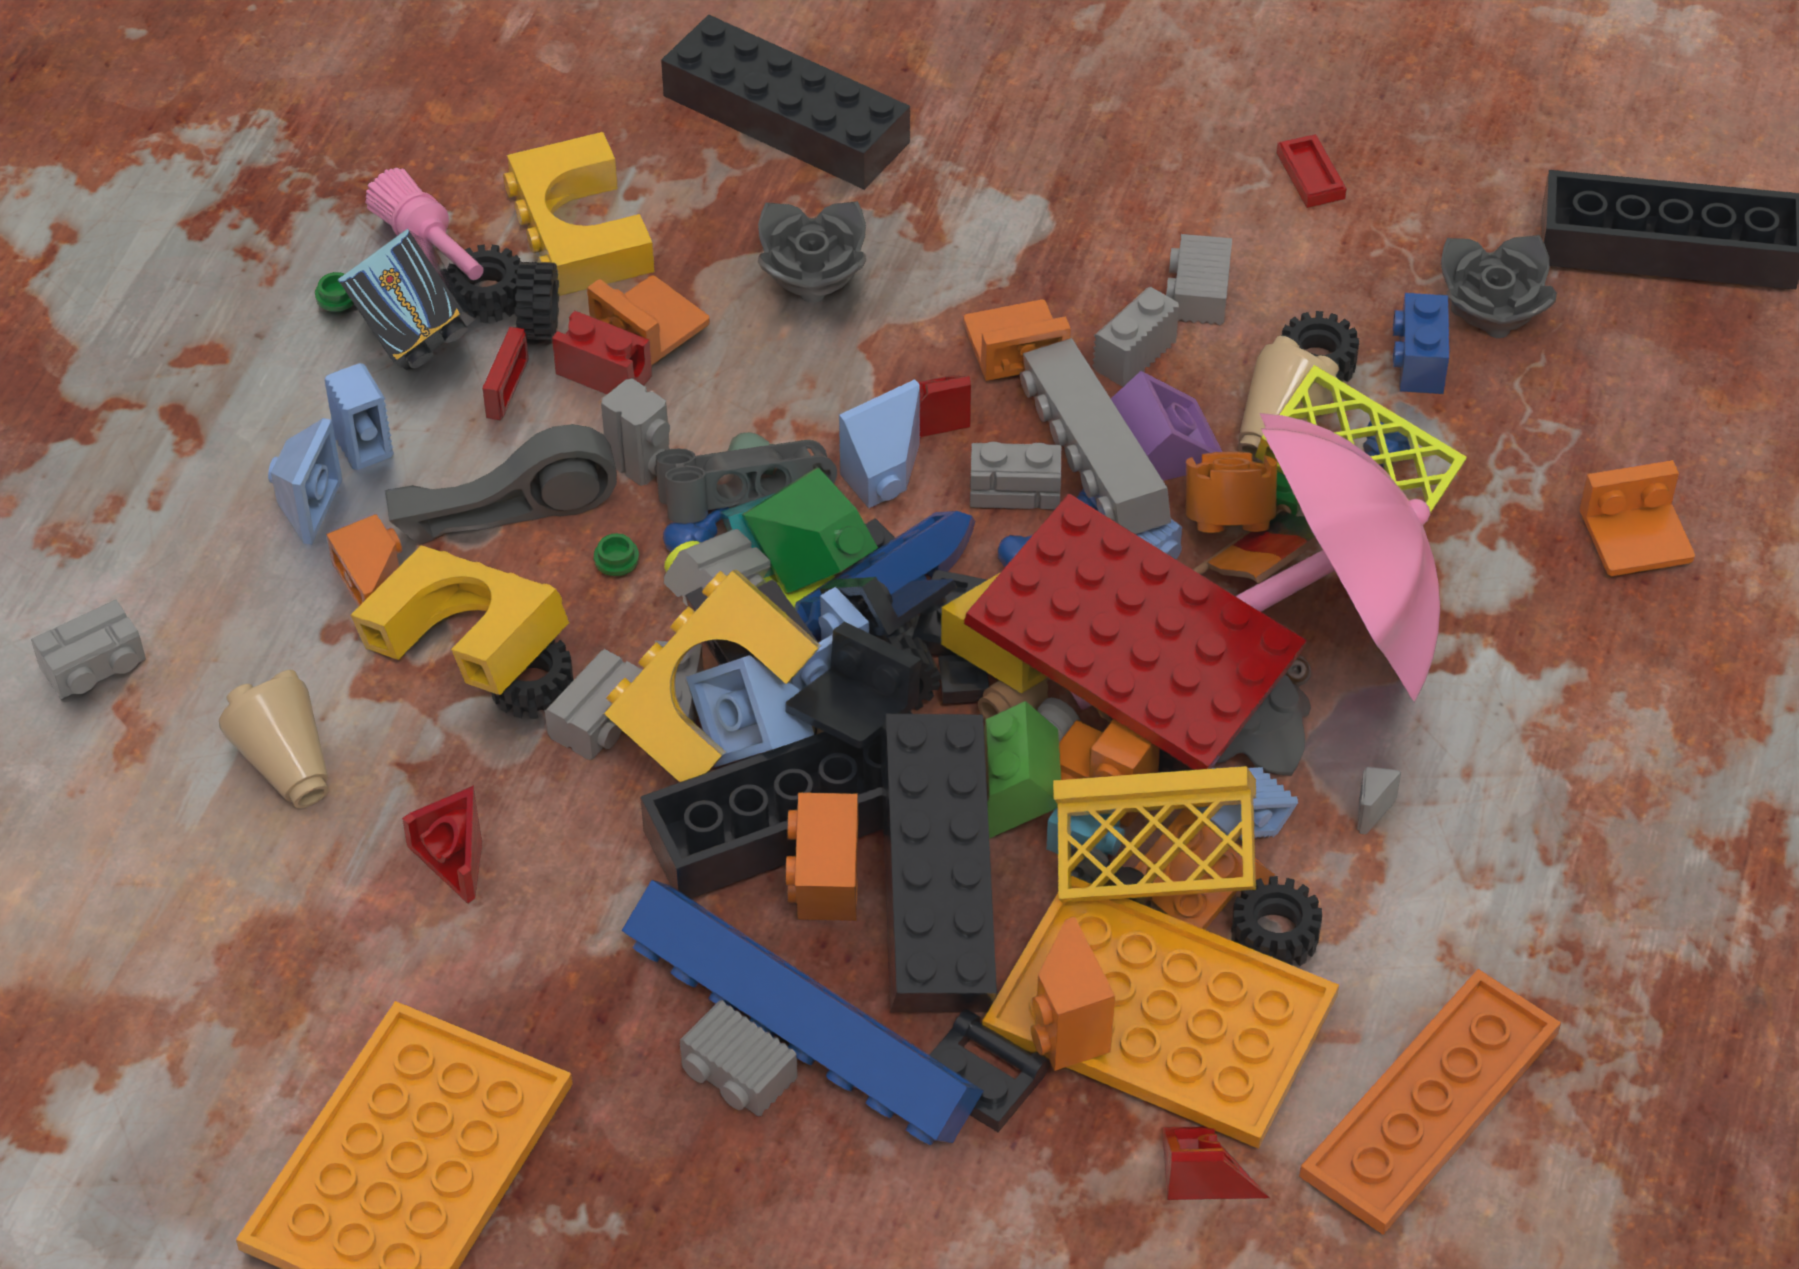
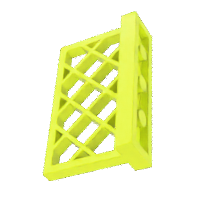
M1313 365L1280 415L1296 419L1307 418V422L1317 425L1315 416L1337 412L1342 431L1334 432L1335 434L1353 444V439L1375 436L1380 455L1370 457L1376 463L1383 464L1384 470L1401 490L1421 487L1431 514L1465 463L1467 457ZM1314 382L1331 391L1334 403L1312 407L1308 391ZM1302 401L1304 408L1296 409ZM1363 410L1369 414L1372 426L1350 430L1345 411ZM1401 433L1408 438L1410 450L1389 453L1383 434ZM1263 434L1255 457L1264 462L1265 455L1277 461ZM1437 455L1449 462L1451 466L1445 474L1427 476L1422 457ZM1413 459L1419 478L1396 481L1391 462ZM1277 461V470L1284 474ZM1438 484V486L1432 493L1430 486Z

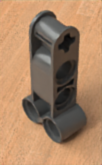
M801 440L695 456L693 451L677 448L664 450L656 455L659 501L667 505L668 518L673 522L682 524L704 520L708 516V510L738 506L774 494L815 468H820L834 484L837 478V469L833 461L827 457L825 448L814 440ZM808 448L811 449L812 453L814 454L813 456L810 455L809 451L807 450ZM777 468L771 477L761 478L767 469ZM734 474L728 483L723 485L717 484L724 475Z

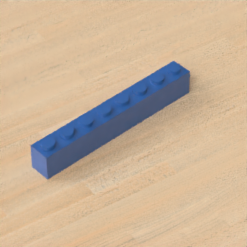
M651 880L621 930L636 940L632 948L638 953L655 962L663 958L674 966L670 973L677 979L695 988L700 983L711 990L709 999L716 1004L718 1001L723 1000L734 1011L737 1008L751 1017L749 1019L750 1022H754L757 1027H762L765 1033L769 1032L773 1038L777 1034L790 1043L788 1048L795 1051L799 1060L809 1065H812L816 1060L827 1067L829 1071L826 1077L830 1081L848 1091H852L854 1086L869 1095L865 1102L869 1107L888 1118H892L894 1113L908 1121L909 1124L906 1127V1131L924 1143L932 1145L935 1140L953 1143L984 1092L978 1086L670 885Z

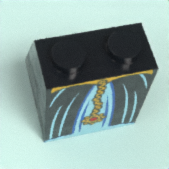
M409 229L403 231L338 279L393 363L405 370L410 367L412 369L418 368L428 362L433 356V350L444 342L452 343L461 338L468 331L467 326L476 320L434 247Z

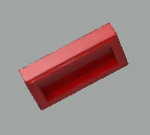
M1316 134L1277 143V155L1306 208L1346 198L1347 188Z
M509 327L482 387L486 418L501 421L528 363L529 356L524 329Z

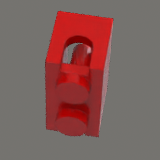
M575 310L569 316V330L565 334L557 331L552 337L555 372L559 376L604 394L610 393L626 379L633 378L645 386L652 377L649 339Z

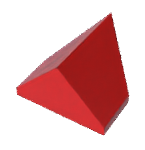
M950 375L918 382L920 384V437L970 427V376Z
M474 785L410 812L402 818L407 847L467 904L476 898L482 850V837Z
M1163 1127L1167 1200L1270 1198L1221 1143L1217 1141L1215 1128Z

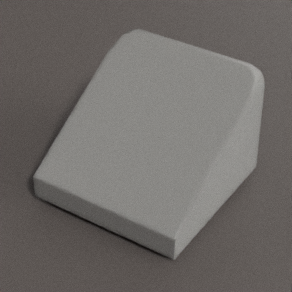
M1366 767V770H1363L1357 830H1360L1359 834H1367L1395 802L1401 777L1399 770Z

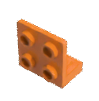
M654 275L649 276L625 294L618 289L614 290L601 279L587 287L589 315L649 339L651 366L710 324L708 314Z
M1042 299L969 313L963 317V324L985 381L1019 375L1025 371L1023 353L1070 339L1071 328L1066 316L1053 319L1046 301Z
M1673 460L1587 474L1579 511L1609 576L1689 564L1694 561V550L1672 505L1679 476Z
M1184 808L1167 829L1179 839L1198 818L1187 808ZM1205 825L1186 846L1204 861L1223 840ZM1162 834L1146 853L1145 857L1155 865L1174 843ZM1235 841V843L1242 849V845ZM1230 847L1211 869L1221 878L1243 877V858ZM1181 850L1162 872L1173 882L1186 881L1199 865ZM1255 857L1256 880L1261 878L1266 886L1269 883V876H1275V874ZM1142 861L1135 867L1144 875L1150 870ZM1206 873L1200 880H1207L1213 878L1208 873ZM1159 876L1153 881V883L1164 882ZM1237 891L1152 896V901L1168 915L1206 930Z

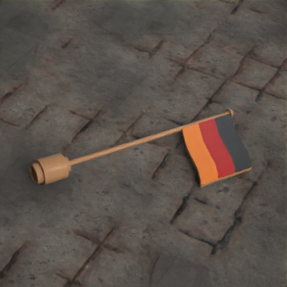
M1280 504L1276 506V517L1270 520V528L1268 530L1246 532L1193 570L1201 575L1207 570L1212 569L1222 575L1250 578L1259 584L1317 544L1318 540L1305 516L1291 514V510L1287 505ZM1050 678L1044 679L1023 693L998 680L984 691L983 697L979 699L978 708L980 714L983 715V719L986 721V719L1024 701L1038 711V707L1048 698L1047 681Z

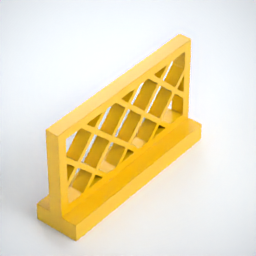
M1247 766L1053 781L1054 800L1058 804V890L1061 902L1256 890L1253 799L1256 798V779ZM1241 804L1242 821L1228 836L1210 821L1222 806ZM1196 807H1208L1203 813L1196 809ZM1187 808L1198 819L1178 839L1161 823L1174 809ZM1160 810L1154 817L1148 812ZM1127 812H1140L1150 822L1129 842L1113 827ZM1099 814L1111 815L1107 820H1104ZM1091 815L1101 826L1081 846L1071 836V816ZM1206 825L1223 841L1202 861L1186 845ZM1156 829H1159L1174 845L1154 865L1138 848ZM1110 832L1126 848L1106 868L1089 852ZM1241 835L1242 849L1235 843ZM1071 844L1078 850L1072 857ZM1231 847L1243 858V877L1221 878L1211 867ZM1182 850L1199 867L1186 881L1173 882L1162 871ZM1134 854L1150 870L1137 884L1124 885L1114 874ZM1085 857L1102 871L1089 887L1071 888V872ZM1206 873H1208L1213 878L1207 880H1200ZM1157 876L1164 881L1162 883H1152ZM1109 879L1116 884V886L1104 885Z

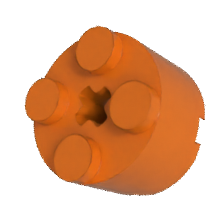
M1212 452L1202 454V463L1196 464L1193 457L1186 460V516L1191 520L1197 521L1198 531L1221 532L1224 531V525H1242V529L1253 532L1266 531L1270 528V520L1276 517L1277 461L1274 458L1264 455L1263 464L1252 462V453Z

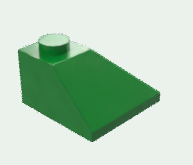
M820 468L813 469L741 514L762 553L771 560V569L785 593H791L837 574L878 548L856 507Z

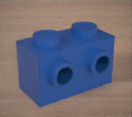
M1405 293L1402 310H1395L1393 317V336H1399V341L1394 342L1393 367L1400 368V392L1443 394L1449 363L1448 295Z

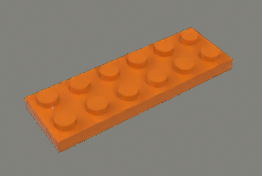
M1477 969L1301 1165L1299 1177L1384 1235L1559 1034L1561 1022L1480 969Z

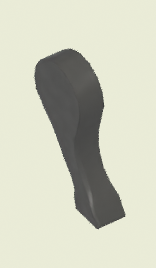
M575 424L553 426L536 433L503 464L472 482L456 487L438 489L411 485L385 490L389 521L417 544L421 545L445 533L488 529L550 516L561 517L581 514L598 507L610 497L617 485V471L611 445L604 434L591 427Z

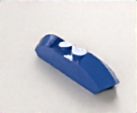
M959 511L935 512L833 579L877 577L878 581L887 587L890 594H893L911 581L926 580L925 574L932 578L935 569L948 572L968 545L976 521L972 515ZM824 585L797 601L794 608L809 630L813 632L816 640L820 641L821 627L819 625V617H821L820 595H822L820 588Z

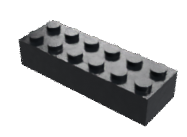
M709 14L661 59L664 97L863 190L910 143L909 105Z
M1549 170L1542 203L1541 238L1549 255V266L1797 289L1799 281V193Z
M821 732L640 796L643 831L670 885L687 897L694 898L785 865L787 856H796V840L788 839V810H798V793L858 794V838L882 830L880 735L865 747L859 749L826 732Z
M886 714L880 734L890 1012H962L968 1009L973 1013H987L996 997L997 984L983 715Z

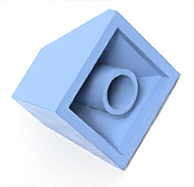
M915 379L839 415L840 475L868 508L883 501L892 500L907 489L920 445V384Z
M322 418L286 440L279 457L275 456L272 459L268 472V479L270 483H273L278 505L302 542L310 545L313 544L342 482L333 424L331 419Z
M750 655L686 677L703 731L726 751L714 765L715 767L814 735L810 724L786 712V701L800 692V690L789 682L785 684L768 667Z

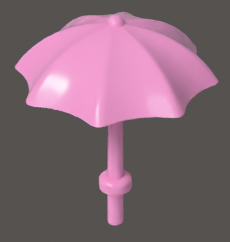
M1260 413L1265 428H1261L1286 476L1312 532L1323 550L1238 594L1236 597L1262 612L1331 572L1336 571L1372 639L1385 655L1415 703L1426 681L1434 657L1439 632V583L1434 557L1423 527L1430 516L1429 506L1420 499L1409 500L1378 463L1353 443L1334 432L1304 420L1283 415ZM1072 693L1077 704L1082 710H1085L1086 708L1092 706L1082 698Z

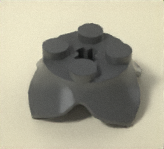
M858 201L832 204L825 207L815 218H809L800 208L790 204L765 203L758 223L759 240L764 253L759 255L758 264L783 289L800 295L806 302L816 303L823 300L825 295L843 288L854 277L855 273L863 268L866 262V254L861 252V248L865 239L866 222Z
M1540 235L1514 237L1504 241L1491 253L1486 252L1478 242L1471 239H1446L1441 258L1442 274L1448 287L1446 295H1448V299L1451 301V311L1464 319L1468 324L1485 330L1491 337L1504 338L1510 334L1511 330L1525 325L1533 316L1546 311L1556 302L1557 292L1552 286H1545L1550 269L1549 255Z
M1284 675L1216 763L1226 762L1237 753H1244L1256 767H1263V770L1266 772L1292 776L1298 767L1305 748V732L1302 718L1307 717L1311 710L1306 694L1293 684L1287 675Z

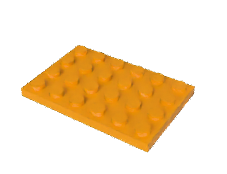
M1071 876V888H1085L1091 885V883ZM1058 891L984 1017L982 1025L1002 1035L1031 1053L1037 1051L1031 1037L1030 1027L1036 1024L1032 998L1037 996L1038 973L1064 921L1075 917L1115 994L1111 1052L1066 1068L1203 1126L1214 1128L1217 1132L1259 1149L1338 996L1339 984L1128 898L1061 902Z
M395 1001L236 1238L238 1249L281 1269H459L573 1085L572 1074Z

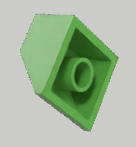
M1026 701L986 719L984 743L989 838L1057 809L1058 804L1054 800L1053 781L1061 780L1058 728Z

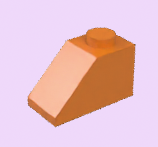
M377 514L326 534L332 565L359 607L399 567L397 554L402 553L400 540L392 527L389 529L384 527Z

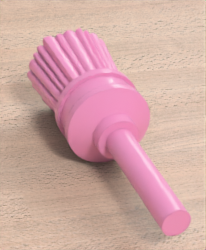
M394 168L389 169V171L386 169L384 173L378 175V178H375L374 182L368 184L369 190L366 191L367 199L365 201L368 205L367 209L390 224L397 236L406 229H409L430 245L438 248L471 280H477L482 276L483 267L446 234L449 215L445 207L430 194L422 192L405 169Z

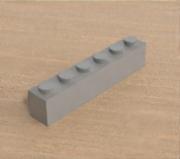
M1070 338L1023 353L1025 371L1020 373V381L1024 393L1028 398L1034 397L1036 410L1041 421H1048L1050 423V430L1055 444L1064 446L1072 472H1080L1084 491L1088 498L1095 497L1098 512L1134 534L1171 523L1167 486L1073 339Z

